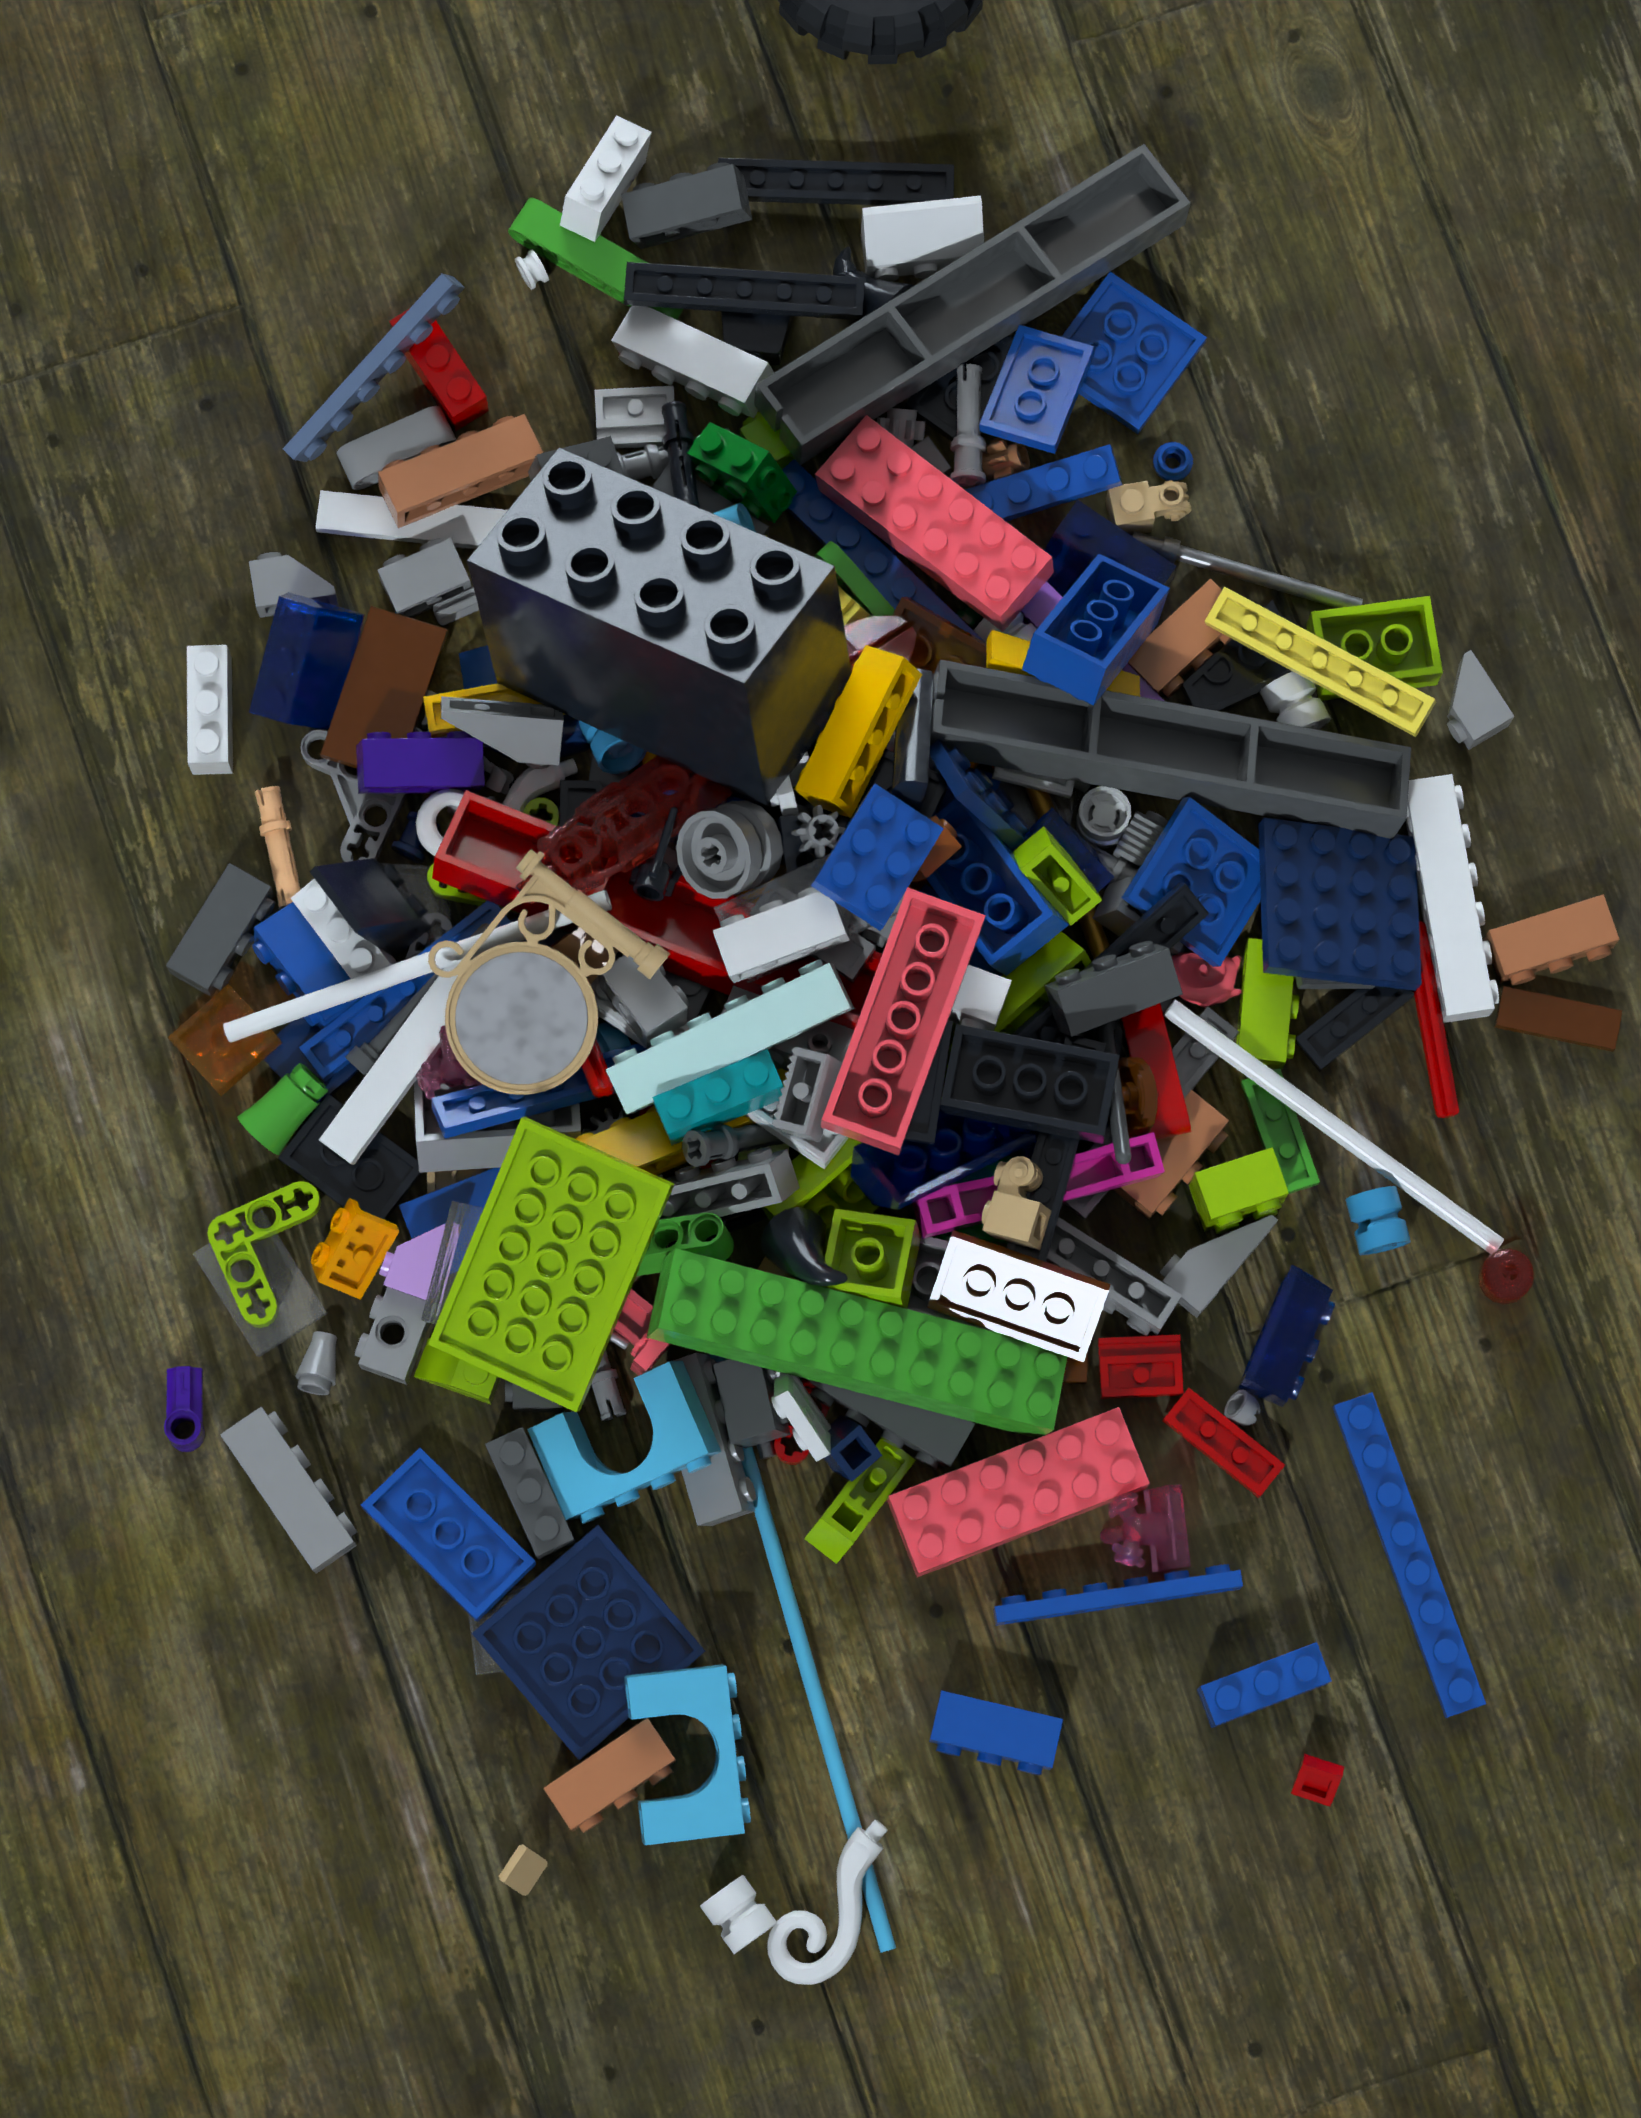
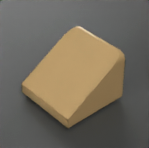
M522 1844L518 1846L498 1877H500V1881L521 1895L526 1896L538 1881L548 1862Z

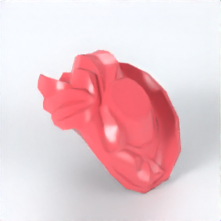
M1193 951L1171 956L1183 993L1179 995L1182 999L1206 1008L1217 1003L1222 1004L1228 1001L1229 998L1236 997L1242 993L1240 989L1234 988L1241 965V957L1239 955L1233 958L1226 956L1221 966L1213 967Z

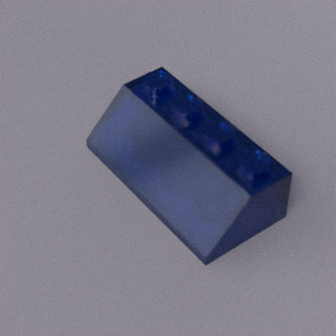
M940 1109L934 1145L904 1141L900 1154L896 1155L866 1143H861L853 1147L851 1178L873 1205L899 1210L1036 1142L1037 1136L1032 1130L941 1113Z

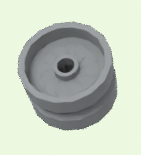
M747 800L731 801L715 808L700 811L691 816L680 829L676 845L678 865L685 880L698 893L711 899L729 898L769 882L780 868L783 854L781 834L774 819L761 806Z

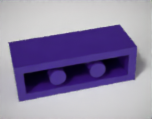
M464 731L447 733V738H431L430 732L407 733V738H391V733L373 732L368 733L367 739H362L356 745L358 794L435 793L449 788L464 792L465 790L479 792L485 786L483 742L477 738H471V735Z

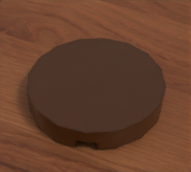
M1121 1057L1118 1066L1130 1139L1149 1134L1155 1123L1158 1093L1150 1066L1142 1058Z

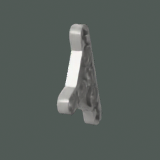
M429 690L427 696L435 695L436 693ZM426 715L422 721L423 729H428ZM416 727V729H415V732H422V731H421L419 728H417V727ZM324 730L309 732L302 739L300 746L303 759L310 767L332 777L350 824L340 849L343 862L353 861V855L349 849L351 847L358 848L363 840L362 833H356L358 828H361L368 835L378 837L377 841H374L371 837L368 838L365 849L369 856L368 858L360 857L359 860L370 858L378 860L408 793L358 794V777L346 772L344 764L327 759H313L308 754L309 745L315 740H325L328 732ZM375 806L382 807L387 812L385 823L378 827L370 826L364 820L367 810Z

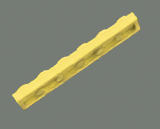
M1226 587L1223 588L1204 621L1207 626L1414 737L1418 735L1436 704V700L1433 697Z

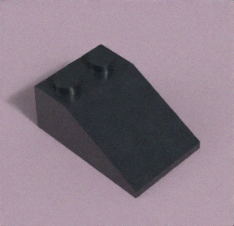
M374 858L315 866L309 871L354 932L394 958L432 928L424 917L428 913L427 908L415 894L412 893L410 896L406 894L401 887L405 880L391 863L384 866Z

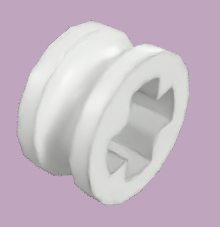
M533 249L527 252L526 258H521L520 256L515 258L516 266L531 290L536 288L538 281H543L544 283L549 281L547 272Z

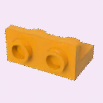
M349 1198L344 1208H339L333 1215L330 1224L331 1231L324 1243L320 1242L315 1247L311 1257V1264L319 1283L361 1300L383 1262L387 1251H389L396 1239L399 1229L396 1224L361 1210L358 1201Z

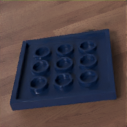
M1263 818L1258 824L1263 973L1416 991L1422 985L1414 837L1396 834L1393 839L1341 827Z
M599 1525L471 1633L578 1760L582 1759L629 1718L624 1676L686 1669L705 1652L703 1647Z

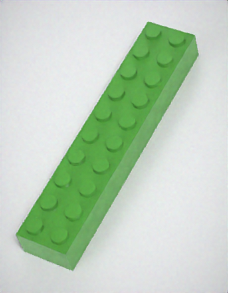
M677 1248L663 1258L647 1338L1033 1438H1040L1054 1430L1067 1356L1001 1333L812 1285Z

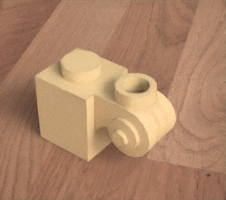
M1169 480L1165 481L1163 485L1149 487L1148 481H1142L1109 489L1105 502L1113 539L1132 536L1134 531L1142 534L1152 532L1156 517L1164 516L1165 519L1178 521L1189 514L1192 509L1190 502H1188L1189 495L1186 494L1188 491L1187 484Z
M1017 1156L1008 1162L1000 1161L994 1173V1184L998 1186L997 1191L994 1190L992 1200L987 1201L982 1212V1224L984 1225L982 1230L998 1240L1040 1250L1052 1211L1042 1203L1026 1198V1191H1034L1042 1183L1043 1174L1038 1165L1024 1156Z

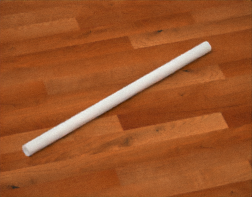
M606 890L588 896L604 910L612 909ZM556 909L554 929L573 923ZM549 910L526 917V928L533 934L545 932L549 925ZM518 920L495 928L472 958L497 945L525 940V936L520 932ZM483 933L456 942L464 949V953L461 955L450 947L441 948L435 958L437 966L443 969L460 963ZM429 952L224 1023L225 1035L231 1043L431 973L433 971L428 963Z
M1176 999L1168 1007L1163 1015L1168 1020L1488 1253L1493 1255L1504 1241V1238Z

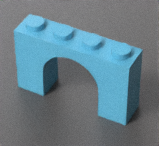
M669 1361L633 1378L652 1422L653 1441L645 1460L628 1473L616 1472L605 1466L598 1459L577 1412H562L527 1429L565 1520L580 1519L582 1524L593 1521L605 1515L603 1507L616 1502L617 1507L629 1504L640 1498L639 1490L650 1485L653 1490L663 1488L676 1481L675 1473L686 1468L689 1473L699 1471L712 1464L709 1457L722 1452L683 1361Z
M720 1664L624 1676L628 1717L631 1720L677 1714L694 1717L709 1730L715 1744L716 1753L714 1767L710 1776L696 1790L679 1796L638 1800L642 1843L644 1845L744 1834V1823H750L751 1816L748 1797L741 1798L739 1781H746L744 1757L736 1756L735 1740L741 1739L742 1735L739 1714L732 1715L730 1698L737 1697L734 1672L727 1673V1666Z

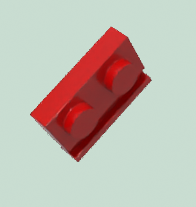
M1180 1335L1098 1338L1101 1399L1182 1396L1184 1394Z

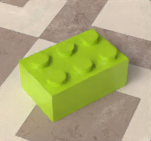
M1430 596L1320 610L1310 613L1306 626L1307 631L1414 688L1438 684L1443 670ZM1316 684L1318 698L1321 701L1342 698Z

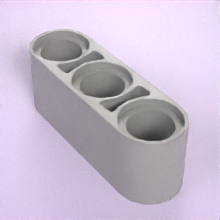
M432 406L350 441L340 447L336 454L352 488L360 490L379 483L378 472L382 471L390 462L395 460L407 461L419 456L424 449L430 446L440 445L442 447L456 441V437L442 407Z

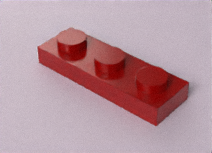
M1190 1388L1185 1391L1162 1420L1257 1498L1264 1493L1285 1466L1283 1462Z

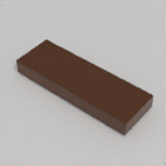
M1503 986L1494 1028L1614 1052L1623 1010Z

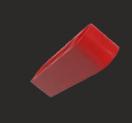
M1161 1004L1153 1005L1120 1018L1130 1057L1142 1058L1150 1066L1155 1078L1158 1093L1155 1123L1149 1133L1154 1132L1156 1140L1192 1132Z

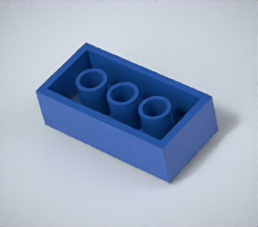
M1098 554L1033 633L1022 670L1035 676L1040 681L1049 683L1071 694L1076 699L1083 700L1094 706L1158 625L1170 588Z
M955 798L938 812L936 816L939 820H946L957 833L956 840L962 847L926 879L941 900L986 915L976 947L991 967L1007 976L1065 929L1069 923L1022 873L1013 855V850Z

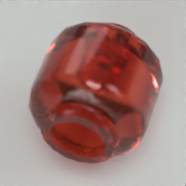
M1511 1248L1499 1249L1490 1254L1480 1266L1478 1274L1479 1287L1484 1295L1491 1301L1499 1304H1511L1522 1299L1532 1287L1535 1277L1533 1265L1529 1258L1522 1252Z

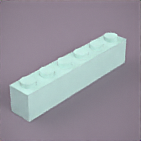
M821 959L816 960L798 969L801 976L788 983L781 977L762 986L763 995L750 1001L746 995H743L724 1005L726 1012L719 1016L711 1018L709 1013L703 1014L687 1022L689 1030L677 1036H674L672 1030L651 1039L652 1047L639 1054L633 1048L613 1057L615 1065L607 1068L606 1072L626 1114H634L653 1105L652 1097L763 1050L771 1049L855 1009L834 964L827 963L823 965Z

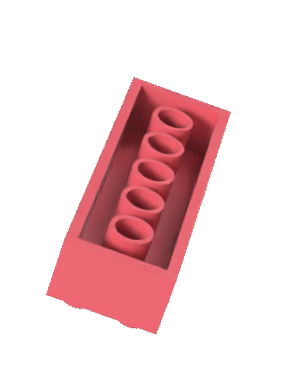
M868 415L861 420L815 473L818 489L821 493L1002 632H1004L1054 573L1051 555Z
M907 887L824 1111L821 1128L896 1155L900 1154L986 915Z
M1117 1407L889 1495L887 1502L918 1578L1145 1490L1150 1483L1121 1410Z

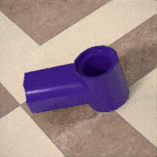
M176 1366L167 1369V1406L164 1431L172 1446L182 1452L196 1450L201 1446L205 1438L203 1426V1369L191 1366ZM188 1421L195 1424V1431L189 1438L178 1439L174 1436L175 1428L180 1423Z

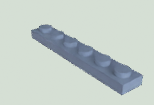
M441 273L285 445L283 450L293 460L303 462L312 461L320 456L327 447L325 441L334 431H341L351 422L354 416L352 411L361 402L369 401L380 389L378 383L387 373L391 374L403 365L407 358L404 354L414 343L420 344L431 334L433 330L431 324L441 314L446 315L458 304L460 300L458 295L465 287L455 277Z

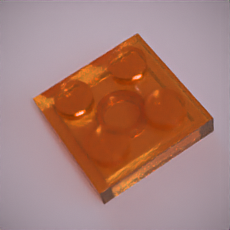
M229 984L167 1037L220 1096L224 1095L282 1044L281 1040L271 1029L231 1043L228 1041L223 1024L255 1013Z

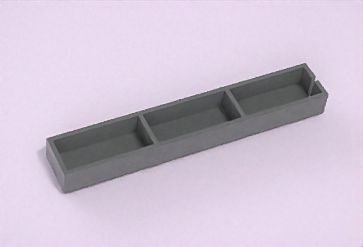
M1143 144L757 383L754 405L774 432L780 429V440L798 464L802 465L848 436L866 415L874 420L1018 329L1019 325H1026L1184 226L1191 203L1146 145Z
M940 660L934 672L930 746L939 739L950 750L957 747L967 757L969 762L1180 801L1184 797H1191L1202 805L1295 822L1341 827L1389 839L1395 837L1407 819L1411 747L1107 690L1093 706L1083 700L1076 699L1071 694L1049 683L1040 681L1036 677Z

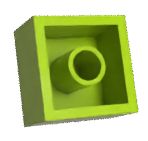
M1273 1147L1195 1172L1189 1184L1204 1232L1215 1228L1216 1234L1239 1227L1238 1222L1250 1216H1253L1254 1220L1258 1221L1267 1216L1278 1214L1277 1209L1282 1207L1289 1194Z
M835 1208L825 1262L833 1269L845 1273L848 1279L845 1283L822 1287L907 1309L921 1240V1233L916 1220Z

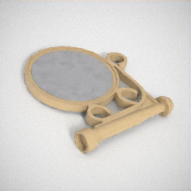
M532 849L516 867L522 873L520 878L524 881L529 875L532 877L515 899L499 912L457 967L451 971H444L437 966L435 961L437 952L443 947H450L459 955L464 953V949L454 941L445 940L438 942L431 948L428 955L430 969L436 975L445 978L458 975L449 992L445 1009L446 1034L456 1059L478 1082L496 1091L515 1095L536 1094L552 1089L569 1079L586 1061L595 1043L599 1018L595 993L587 976L601 975L612 968L616 957L614 947L626 957H632L634 959L633 962L639 966L637 970L649 980L670 955L659 944H656L654 947L651 943L643 941L582 891L574 889L540 862L545 854L541 851L537 854ZM526 902H542L549 905V925L545 932L533 934L526 928L525 918L528 910L524 909L519 915L518 926L527 942L518 941L497 945L472 959L511 909ZM556 909L606 948L609 960L604 967L593 968L586 962L585 952L593 944L592 940H587L579 950L578 960L580 967L562 952L538 943L552 934L556 923Z

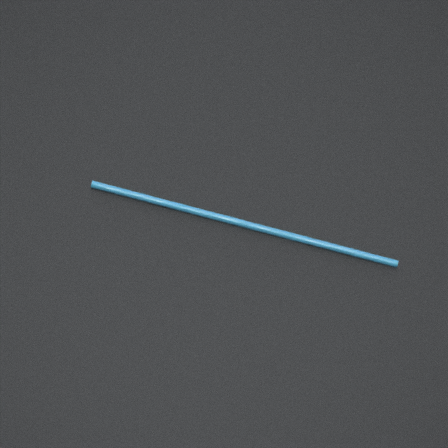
M710 1354L711 1359H714L717 1363L727 1360V1358ZM753 1447L743 1448L744 1461L741 1462L746 1477L751 1479L756 1492V1500L753 1501L756 1510L754 1512L847 1838L849 1839L857 1827L862 1828L754 1450ZM871 1864L863 1878L862 1890L879 1950L882 1953L895 1949L896 1945L874 1868Z

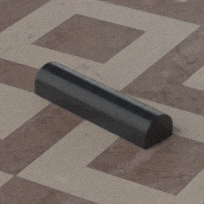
M917 669L922 676L895 728L891 792L892 795L917 811L921 809L928 785L934 677L932 671Z

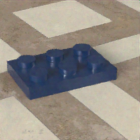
M939 739L930 746V757L958 801L1013 851L1028 840L1026 833L1030 831V828L1015 811L1012 813L1011 809L1015 804L1002 788L999 787L994 791L991 788L993 784L987 775L979 767L974 771L969 768L971 763L957 747L950 750Z

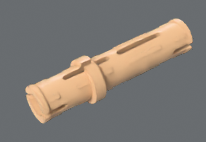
M270 786L256 790L255 796L262 823L259 827L260 835L265 837L273 880L277 891L279 909H283L293 902L291 897L301 889L290 842L289 831L292 830L290 820L286 821L280 787Z

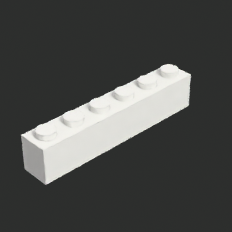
M1452 774L1409 780L1407 819L1405 820L1408 836L1414 837L1417 888L1423 922L1427 928L1443 1023L1490 1016L1495 1009L1494 1004L1499 1003L1496 980L1489 979L1487 965L1492 964L1490 944L1488 940L1482 941L1480 926L1485 925L1484 909L1481 901L1475 902L1473 887L1478 886L1477 870L1474 862L1468 863L1466 848L1471 847L1470 832L1467 824H1461L1459 809L1464 808L1463 793L1460 785L1454 786Z

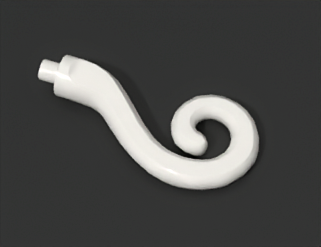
M571 758L559 762V766L550 765L544 769L529 767L515 780L502 804L523 812L525 806L531 800L558 789L560 780H565V777L578 773L574 759ZM449 788L437 791L430 795L418 810L416 830L419 841L434 856L444 838L437 829V815L446 806L453 805L458 807L464 795L462 790Z
M875 1819L866 1831L857 1827L840 1855L836 1881L839 1927L836 1939L827 1953L815 1962L802 1963L795 1960L787 1949V1938L792 1930L796 1928H802L808 1932L809 1938L806 1947L810 1953L819 1952L823 1948L827 1939L826 1927L822 1920L808 1911L789 1912L777 1920V1924L772 1927L767 1942L768 1956L774 1969L785 1980L805 1985L821 1983L837 1974L851 1958L857 1946L861 1929L863 1878L870 1865L884 1849L878 1841L888 1831L878 1820Z

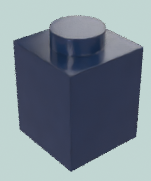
M841 1415L830 1424L831 1429L828 1432L831 1435V1454L823 1459L833 1472L852 1482L877 1461L882 1454L858 1423Z

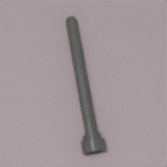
M482 924L470 937L483 933L490 924ZM434 974L369 1044L364 1042L360 1047L355 1045L345 1056L364 1076H366L438 975Z
M1120 1018L1093 1028V1031L1098 1035V1042L1106 1043V1053L1117 1054L1114 1030ZM1118 1066L1109 1118L1115 1159L1119 1164H1127L1130 1162L1132 1155Z

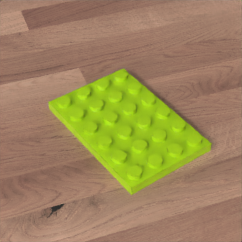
M522 1117L428 1345L574 1412L580 1411L674 1187V1183L532 1119Z

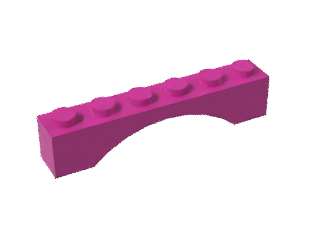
M1154 1132L1129 1139L1132 1158L1127 1164H1119L1116 1161L1113 1143L1076 1154L1063 1202L1150 1180L1163 1174L1165 1170ZM994 1176L916 1194L911 1199L921 1238L924 1239L982 1224L984 1206L987 1201L992 1200L994 1190L997 1191L998 1186L994 1184Z

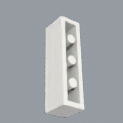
M631 306L611 340L620 354L618 358L626 365L634 369H639L640 366L652 370V375L666 384L672 385L675 381L684 385L685 390L689 394L700 400H706L709 397L718 401V405L723 410L734 416H739L740 413H743L752 418L755 417L758 412L754 405L756 384L774 373L768 362L647 306Z

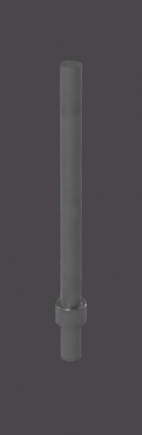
M1134 531L1130 547L1160 555L1159 559L1174 564L1175 560L1335 608L1362 605L1363 599L1180 545V540L1165 537V540Z

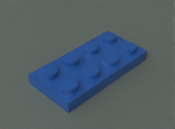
M421 1448L410 1456L361 1504L362 1509L476 1622L493 1608L536 1565V1561Z

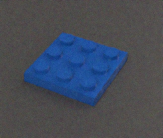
M1111 271L1061 336L1094 346V357L1079 394L1136 434H1139L1206 343L1207 339L1206 336Z
M1184 797L1121 898L1142 914H1145L1179 882L1185 883L1209 914L1187 933L1180 942L1213 967H1218L1223 963L1261 900L1259 849L1191 797Z

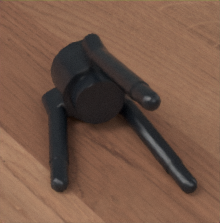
M676 806L670 809L655 857L647 859L645 864H642L643 832L641 830L635 832L633 867L628 883L633 885L634 893L645 900L657 902L663 900L664 896L671 897L676 883L683 874L679 865L670 874L668 864L663 861L678 814Z

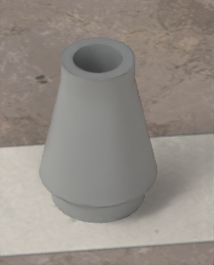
M321 1331L313 1332L312 1341L295 1375L299 1380L298 1389L310 1394L328 1395L331 1387L336 1385L337 1337L335 1335Z

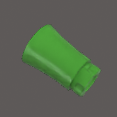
M299 1063L290 1074L286 1073L271 1090L238 1115L237 1118L257 1141L272 1153L280 1155L291 1136L306 1117L319 1105L318 1100L328 1092V1089L316 1074L305 1065Z

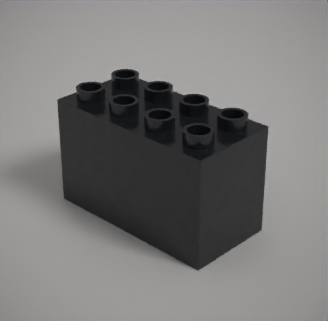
M558 448L467 560L498 684H502L506 688L765 805L769 803L780 785L791 774L803 758V755L810 749L819 734L824 730L834 710L835 702L841 695L851 675L835 566L561 448Z

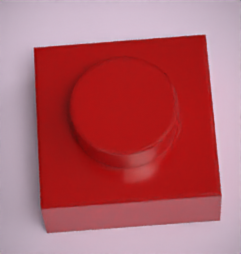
M1304 1754L1292 1785L1291 1794L1331 1807L1343 1776L1344 1766Z

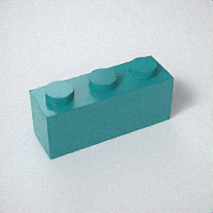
M768 1049L652 1098L672 1146L682 1142L684 1135L688 1131L698 1129L706 1132L714 1126L725 1124L779 1101L778 1097L783 1095L780 1089L784 1088Z

